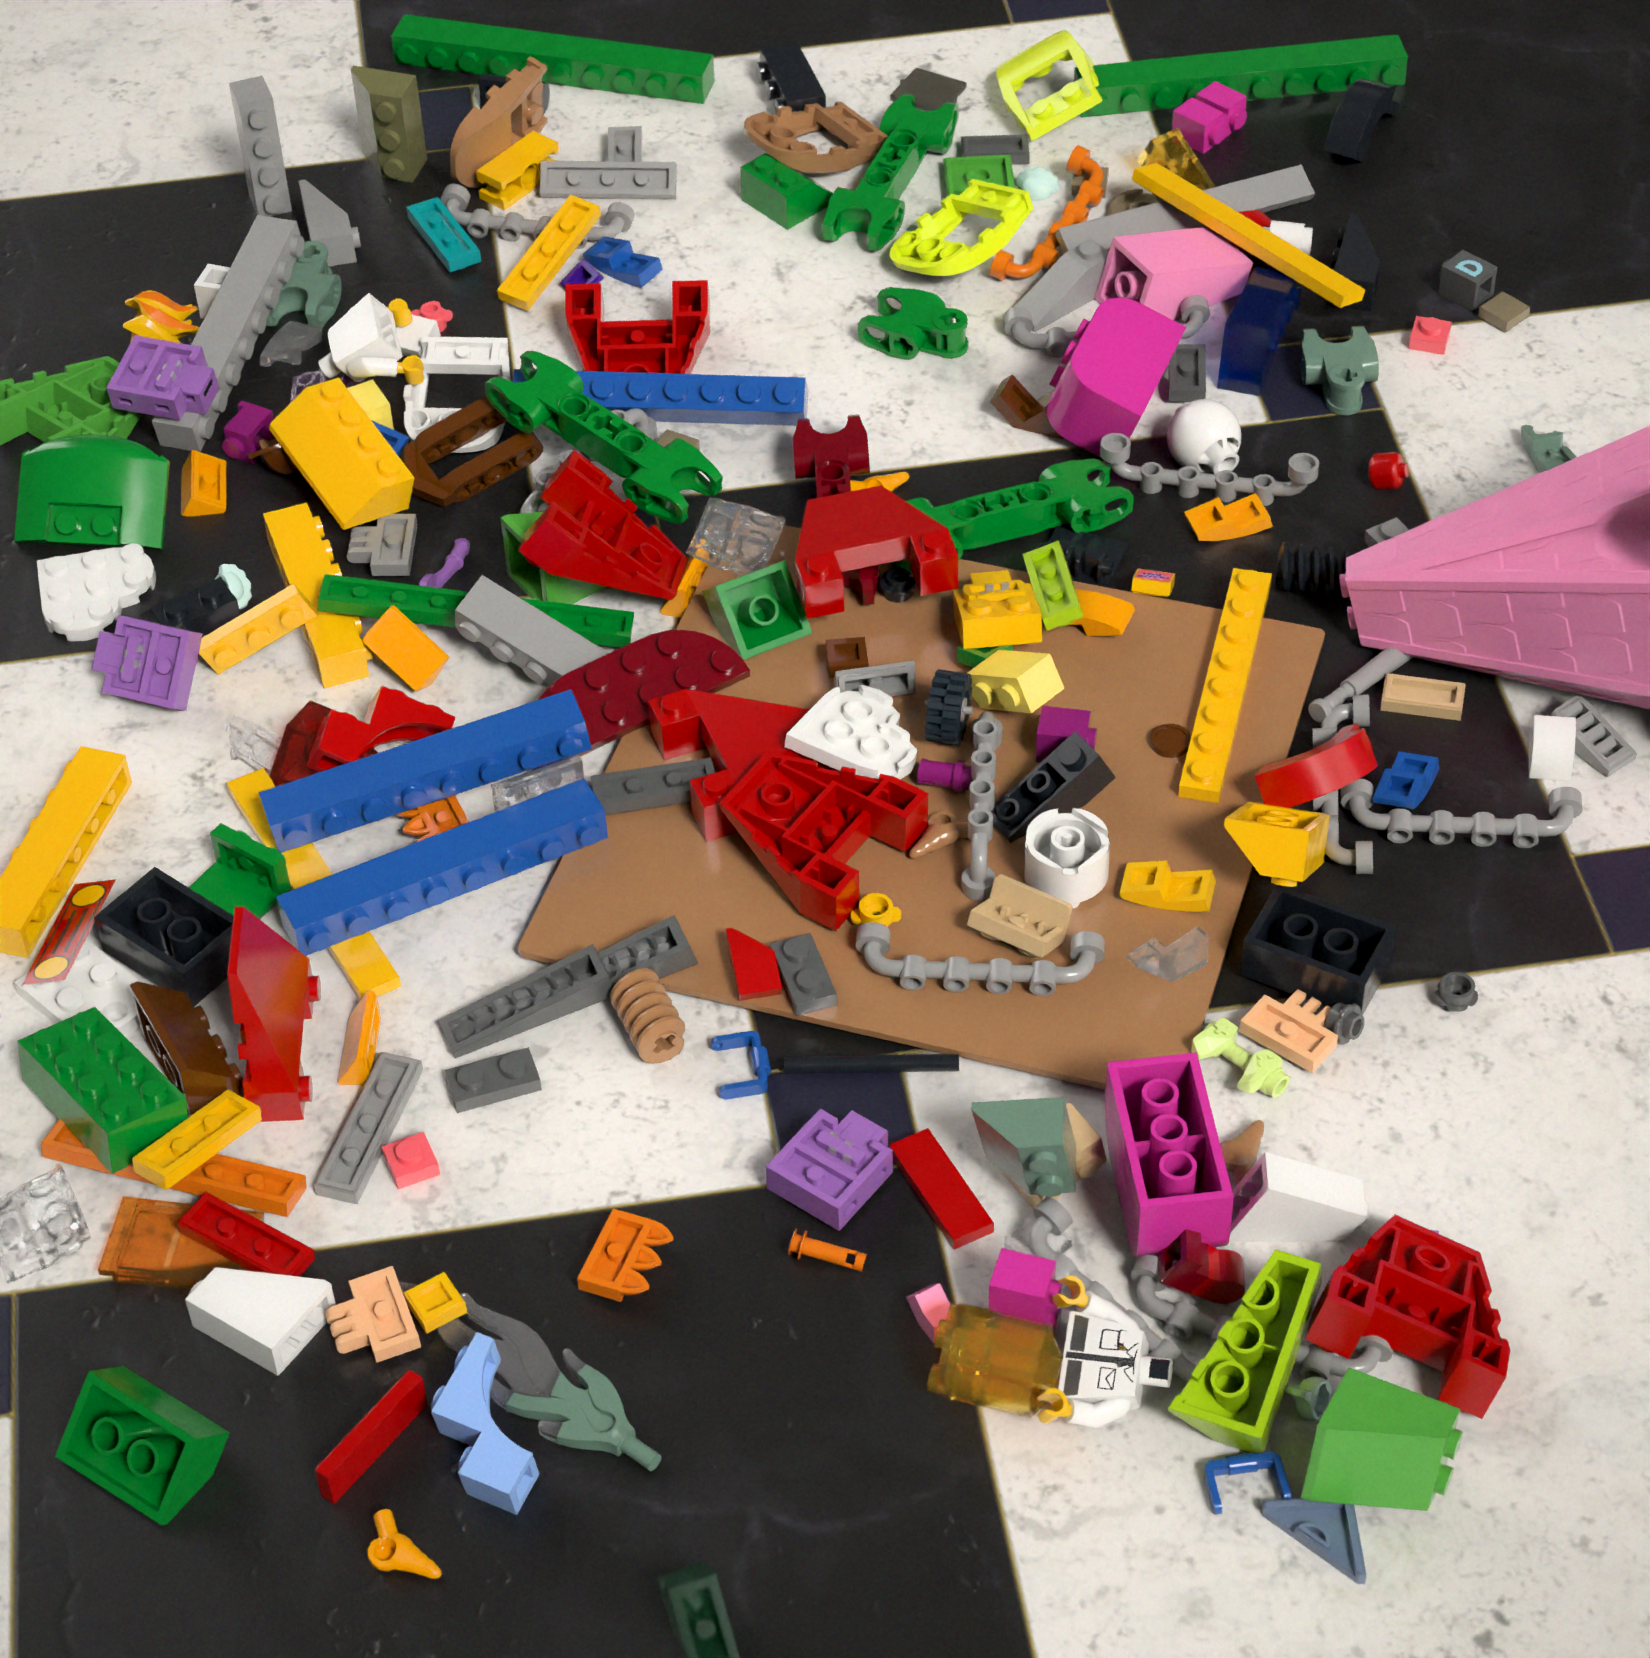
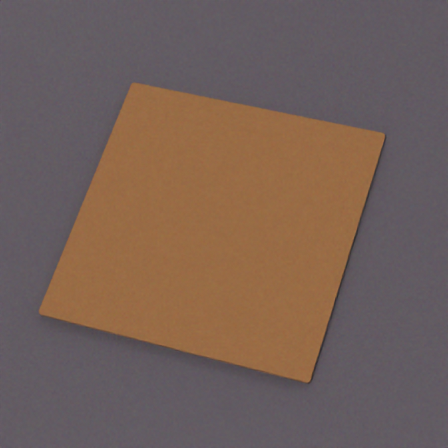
M740 516L733 517L676 630L704 633L729 646L715 627L702 591L783 560L786 561L797 590L795 558L801 528ZM907 559L899 560V562H907ZM963 559L958 561V589H963L965 584H970V573L1008 570L1012 580H1021L1024 583H1031L1028 572ZM889 563L878 565L879 583L881 582V575L891 569ZM1073 581L1075 589L1110 595L1133 604L1135 612L1123 634L1120 636H1087L1082 625H1066L1047 631L1042 620L1041 643L1013 645V651L1051 654L1064 689L1043 704V706L1091 711L1090 728H1097L1095 751L1116 777L1089 803L1079 808L1096 815L1107 827L1110 841L1107 883L1097 895L1080 902L1079 906L1072 909L1064 942L1042 958L1024 955L1018 950V947L1002 940L987 939L981 935L979 930L967 926L970 911L986 901L971 900L962 892V873L966 868L970 867L971 840L969 838H958L949 846L913 859L910 858L909 852L918 840L921 839L925 831L906 852L870 836L846 862V865L859 871V902L868 894L881 893L891 899L893 907H898L901 910L900 921L892 922L888 926L891 932L890 949L887 953L883 954L887 959L902 960L907 955H919L927 961L945 962L950 957L958 956L966 958L970 963L988 964L992 959L1003 958L1011 961L1013 965H1031L1038 960H1047L1053 962L1056 967H1069L1076 964L1070 957L1072 936L1083 931L1100 934L1105 939L1104 959L1100 963L1094 964L1093 970L1086 978L1076 983L1056 984L1055 992L1049 996L1033 994L1030 991V983L1012 982V990L1006 994L991 993L986 988V981L969 980V987L963 992H950L943 987V979L926 978V985L921 990L911 991L903 988L900 985V977L879 974L869 966L865 960V955L856 949L857 928L861 924H854L851 921V915L837 931H834L800 914L739 832L712 841H705L692 815L691 802L606 815L608 838L563 855L518 945L519 955L523 958L554 964L592 944L596 951L600 952L675 915L699 964L659 979L665 990L945 1054H959V1057L1106 1090L1107 1062L1192 1053L1193 1038L1202 1031L1253 869L1252 863L1225 829L1224 821L1227 816L1247 802L1264 804L1254 776L1263 766L1287 759L1324 643L1325 632L1320 628L1263 618L1219 804L1178 797L1179 784L1187 753L1176 758L1162 757L1152 750L1150 737L1156 727L1170 723L1186 728L1192 736L1223 612L1222 609ZM878 585L874 604L863 605L857 591L844 587L845 612L808 619L812 634L745 659L744 662L750 669V677L714 693L811 709L826 693L833 689L834 678L829 679L825 640L865 637L869 667L906 661L915 662L916 693L891 697L893 698L892 706L900 713L899 727L909 732V741L917 748L915 765L911 773L901 780L929 793L928 820L932 815L943 810L955 814L958 821H968V815L972 811L970 808V790H965L964 793L953 792V788L918 784V768L922 758L953 764L961 760L967 761L968 766H971V756L975 750L970 741V727L972 722L979 718L982 712H991L994 718L999 720L1003 726L1002 744L994 751L996 754V777L992 782L995 786V804L1040 764L1036 763V735L1042 706L1033 713L981 709L971 694L970 707H973V713L969 715L966 722V731L960 746L931 742L925 738V725L927 723L925 722V716L928 708H924V702L930 698L929 691L930 687L932 688V679L935 677L936 670L968 673L973 669V667L957 662V647L961 646L962 642L954 619L953 590L920 596L919 590L916 587L913 590V596L909 600L894 603L885 599ZM650 724L621 738L604 774L712 757L707 748L664 761L651 736ZM712 759L714 771L719 772L718 768L716 767ZM993 825V837L988 842L987 867L994 871L995 877L1002 874L1026 884L1024 880L1026 835L1010 843ZM1167 860L1171 872L1212 870L1216 884L1209 912L1163 910L1122 899L1120 889L1127 863ZM726 928H734L769 948L770 943L811 933L836 990L837 1006L796 1016L782 981L781 995L739 1001L733 966L731 967L727 945Z

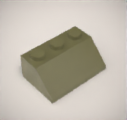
M353 65L351 75L363 154L381 178L413 183L427 161L416 75Z

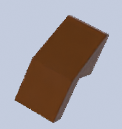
M1013 374L1002 380L990 403L1014 428L1064 439L1055 431L1047 418V403L1053 391L1036 400Z

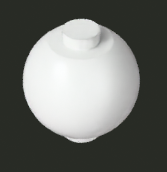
M1210 399L1194 400L1182 404L1175 411L1167 430V444L1172 457L1180 466H1192L1197 468L1200 473L1213 472L1216 475L1223 470L1232 471L1239 462L1237 453L1241 444V428L1235 414L1224 404Z

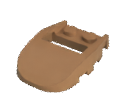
M530 56L527 59V65L520 72L514 69L506 75L507 83L501 88L494 85L486 92L488 101L481 109L474 106L459 125L451 144L450 170L453 181L472 188L488 185L485 182L482 184L477 180L476 170L530 132L540 133L548 122V118L543 116L544 109L542 107V76L547 71L546 65Z
M841 101L835 102V106L823 108L818 103L805 104L804 111L792 112V108L789 106L778 107L776 115L761 112L751 115L744 121V135L781 163L793 169L809 173H831L852 169L875 158L888 138L885 133ZM826 128L829 133L847 143L851 149L845 150L843 146L831 147L827 154H817V148L807 142H799L797 136Z

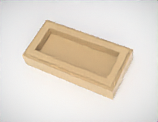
M1386 673L1380 710L1461 721L1466 683Z

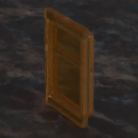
M125 1196L122 1198L98 1267L99 1275L112 1276V1279L116 1282L190 1290L198 1281L204 1280L215 1267L249 1270L179 1232L177 1222L194 1204ZM240 1209L262 1222L264 1221V1212Z

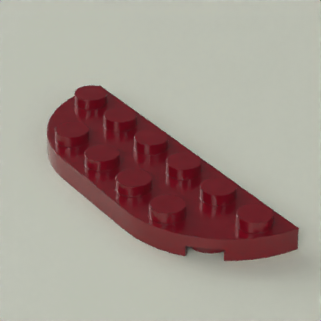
M669 630L654 633L585 664L553 682L538 700L571 689L585 720L592 749L531 769L532 773L536 778L650 724L649 699L683 689L716 693L750 677V669L744 660L724 642L707 634L689 630Z

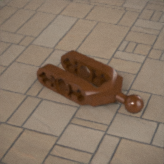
M484 396L423 430L413 442L405 446L404 464L414 476L412 494L446 507L453 502H463L530 465L541 456L544 447L533 432H520L455 468L439 480L429 467V463L441 459L507 421L490 403L487 397Z

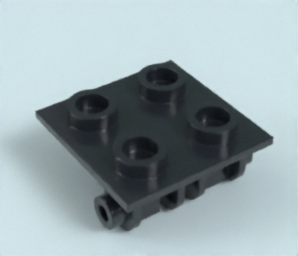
M1056 526L1050 540L1046 544L1039 543L1038 548L1059 540L1073 581L1109 587L1129 543L1085 532L1077 533L1073 529Z

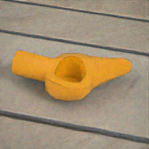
M897 472L868 477L864 481L850 480L851 491L883 486L892 492L908 481L909 474L907 472Z
M383 1509L374 1514L373 1518L379 1538L373 1540L368 1547V1560L373 1567L385 1572L392 1570L406 1571L430 1579L441 1577L442 1572L434 1561L416 1547L407 1536L398 1533L391 1510Z

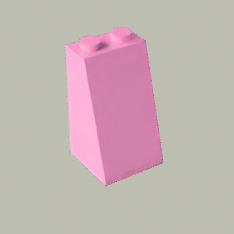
M1208 227L1113 237L1095 299L1100 304L1111 298L1131 299L1175 321L1182 318L1180 304L1189 296H1202L1207 299L1208 305L1212 306L1243 293L1253 262L1228 239Z

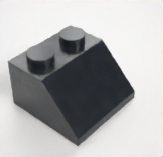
M218 578L149 608L140 614V619L202 633L203 638L240 616L236 597L223 581Z

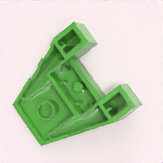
M109 356L66 365L65 372L47 376L45 371L33 373V380L14 384L12 378L0 381V445L8 443L27 432L44 442L74 435H107L127 439L143 413L113 408L106 388L119 362Z

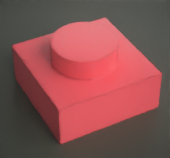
M1416 316L1410 336L1409 349L1444 355L1451 333L1452 322L1439 320L1434 317Z
M424 1132L382 1146L383 1157L397 1189L440 1175L438 1162Z

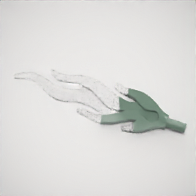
M399 1282L402 1292L418 1285ZM468 1293L461 1294L462 1299L466 1303L468 1318L503 1339V1341L494 1339L501 1358L496 1372L507 1381L512 1390L504 1387L494 1378L490 1397L494 1402L508 1412L524 1418L541 1420L537 1425L539 1434L557 1444L576 1449L604 1451L618 1457L625 1453L649 1471H653L659 1465L661 1455L636 1438L635 1429L626 1418L620 1396L606 1376L581 1361L572 1350L564 1349V1363L570 1374L586 1390L577 1388L562 1374L547 1345L535 1331L520 1321L476 1304ZM459 1318L437 1328L440 1337L448 1348L458 1353L464 1346L469 1347L477 1333L467 1327Z

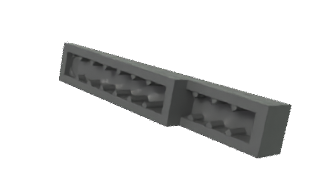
M675 915L600 952H597L592 944L438 1020L456 1059L610 998L612 987L623 976L636 969H653L659 979L699 963Z

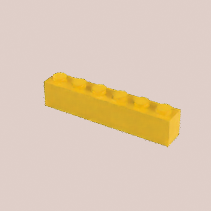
M307 503L264 513L263 517L268 542L285 587L287 588L295 583L316 610L317 616L300 627L323 687L328 688L369 677L367 660L373 659L372 651L362 642L364 637L360 638V635L363 634V629L359 616L318 611V599L324 574L342 576L338 563L331 564L334 561V556L329 540L321 539L325 535L319 515L313 517Z
M80 746L72 761L67 762L63 776L55 789H51L48 793L44 807L39 815L32 819L28 833L20 846L13 850L10 862L0 876L1 953L29 958L132 784L124 754Z

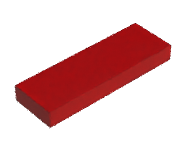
M929 1128L889 1145V1148L893 1150V1161L954 1250L994 1233V1222Z
M205 1192L177 1222L180 1233L253 1272L300 1277L315 1260L314 1249L208 1192Z
M411 1370L406 1372L315 1468L320 1493L323 1498L335 1504L428 1405L423 1377Z

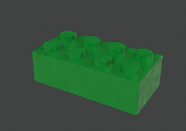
M96 1007L77 1013L68 1019L17 1040L23 1082L98 1157V1160L112 1174L133 1163L132 1158L188 1118L186 1096Z

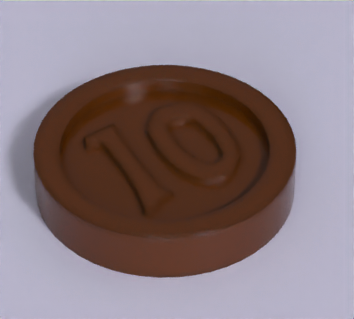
M1162 724L1152 731L1150 746L1156 754L1162 757H1180L1188 752L1191 735L1186 728L1180 725Z

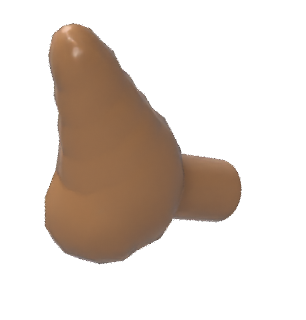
M942 810L935 813L929 818L928 828L924 835L911 848L909 852L910 858L916 859L925 856L928 853L953 844L958 838H968V821H958L955 814L950 811Z
M1262 1120L1254 1121L1232 1140H1225L1220 1143L1227 1172H1233L1236 1185L1257 1160V1153L1264 1133V1122Z

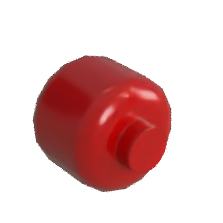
M1375 453L1370 458L1368 467L1370 484L1377 490L1399 489L1403 485L1404 478L1408 477V464L1404 463L1399 453Z

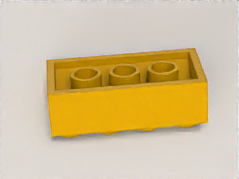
M340 378L306 387L270 423L269 430L343 530L409 509L414 476Z

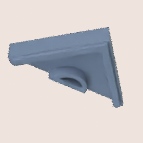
M1303 1498L1262 1501L1261 1512L1264 1518L1355 1583L1365 1584L1367 1574L1354 1505L1314 1502Z

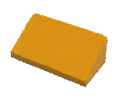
M191 450L182 467L181 515L190 517L224 513L226 511V461Z
M702 540L688 557L685 571L677 589V595L673 600L665 599L660 609L661 614L682 618L711 560L708 540Z
M395 605L391 606L362 639V642L415 691H420L432 685L449 659V656Z
M367 991L349 1016L337 1079L340 1085H364L373 1068L381 1023L380 1009L375 991Z

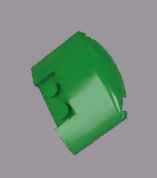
M74 435L57 438L45 442L32 450L29 449L23 452L14 542L113 548L135 543L141 545L143 549L163 550L170 461L162 455L159 457L142 444L107 435Z

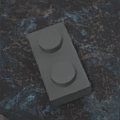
M1178 344L1169 361V401L1187 403L1205 399L1206 345Z
M811 933L770 943V948L775 951L779 976L796 1016L837 1006L836 990Z
M529 1047L444 1070L446 1082L457 1113L542 1090L540 1077Z

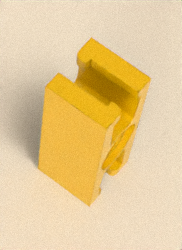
M532 131L476 170L477 180L482 184L484 182L489 184L487 188L479 190V198L505 211L540 185L541 161H556L548 157V155H555L559 152L558 142Z

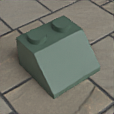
M1064 1097L972 1102V1114L985 1156L990 1162L1030 1195L1039 1194L1045 1197H1055L1062 1193L1076 1192V1142Z

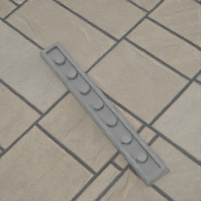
M1302 164L1202 190L1237 212L1248 210L1266 212L1311 200L1315 195ZM1161 201L1062 227L1057 230L1055 235L1063 253L1089 239H1092L1109 251L1113 237L1207 226L1166 201Z

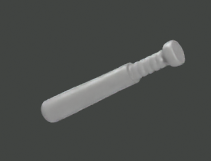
M1385 648L1359 670L1342 681L1340 687L1324 699L1318 698L1313 700L1308 707L1310 716L1315 721L1322 723V720L1332 713V708L1345 703L1349 699H1353V695H1360L1383 679L1386 673H1392L1413 657L1403 654L1395 648Z

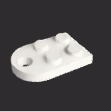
M87 939L65 981L22 985L29 973L27 972L14 982L17 993L55 1024L77 1013L96 1007L106 1018L115 1013L126 1014L119 1021H110L125 1037L132 1034L140 1026L129 986L132 983L139 982V980Z

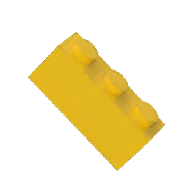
M1247 802L1225 818L1224 827L1260 875L1272 877L1271 883L1294 887L1297 886V881L1303 882L1324 863L1330 814Z

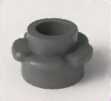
M1451 972L1444 975L1437 985L1438 990L1435 991L1436 1001L1441 1006L1454 1012L1465 1011L1468 1006H1474L1478 1001V992L1475 991L1474 980L1462 972Z
M1339 1002L1331 1008L1326 1019L1325 1028L1338 1035L1337 1043L1341 1045L1347 1044L1350 1039L1355 1040L1362 1033L1365 1020L1361 1015L1360 1007L1355 1003L1346 1005Z

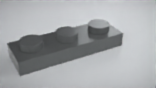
M704 758L590 777L592 791L604 807L605 814L609 815L691 802L689 780L715 773L712 758Z

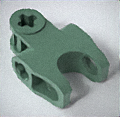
M319 241L304 242L303 254L297 258L292 268L291 278L289 282H285L279 294L278 304L275 308H272L267 318L266 326H276L281 317L287 313L303 311L308 320V329L321 330L334 315L341 298L342 285L340 276L332 274V270L328 266V249L325 244Z
M1351 326V339L1342 343L1324 341L1318 336L1316 329H1303L1300 366L1303 385H1321L1326 406L1335 414L1352 415L1359 412L1363 402L1361 387L1365 382H1377L1379 375L1376 346L1365 327Z

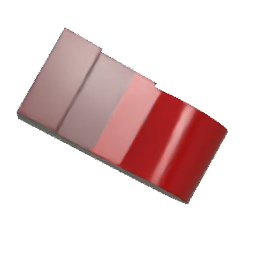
M1185 1229L1167 1248L1159 1252V1277L1161 1284L1219 1304L1236 1302L1245 1295L1243 1257L1235 1251L1218 1250L1212 1245L1202 1243L1201 1233Z

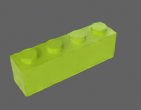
M1275 1249L1243 1296L1242 1303L1231 1319L1226 1321L1217 1335V1340L1205 1358L1199 1361L1191 1373L1190 1380L1180 1395L1177 1394L1172 1401L1168 1411L1216 1442L1250 1453H1264L1321 1286V1263Z

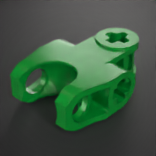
M885 288L877 295L878 312L882 316L867 315L858 322V340L867 347L891 357L910 360L915 358L919 351L938 355L942 358L952 359L963 356L969 348L968 339L965 334V329L968 325L967 315L959 309L946 308L945 303L938 295L923 290ZM887 299L897 300L901 304V309L890 306ZM867 327L884 332V338L873 337Z

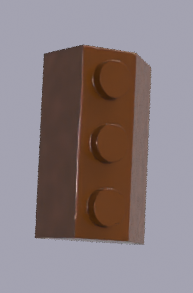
M138 981L130 984L144 1041L164 1076L186 1096L188 1118L228 1089L240 1095L239 1089L243 1087L242 1075L235 1063L228 1065L225 1061L227 1052L219 1035L211 1036L209 1034L210 1024L203 1008L200 1005L194 1008L185 992Z

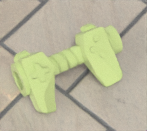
M1225 1017L1211 1022L1201 1033L1193 1038L1191 1052H1197L1199 1060L1212 1056L1218 1057L1222 1054L1245 1071L1238 1082L1237 1088L1246 1093H1254L1260 1090L1264 1094H1269L1276 1098L1284 1092L1289 1084L1290 1077L1284 1073L1282 1068L1283 1059L1269 1049L1251 1055L1236 1044L1238 1027Z

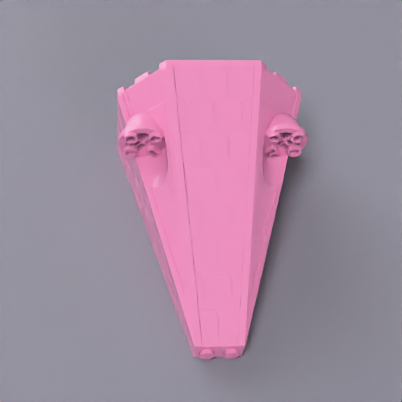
M1650 426L1347 557L1346 572L1339 576L1343 598L1350 597L1352 606L1347 607L1349 626L1351 630H1358L1361 646L1382 651L1388 647L1395 648L1413 658L1650 709Z

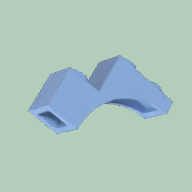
M477 1332L469 1347L464 1346L457 1355L454 1373L447 1385H442L435 1393L431 1405V1413L439 1433L470 1445L463 1452L458 1465V1474L466 1494L517 1515L537 1480L539 1471L533 1454L505 1436L491 1417L490 1392L501 1358L494 1339Z

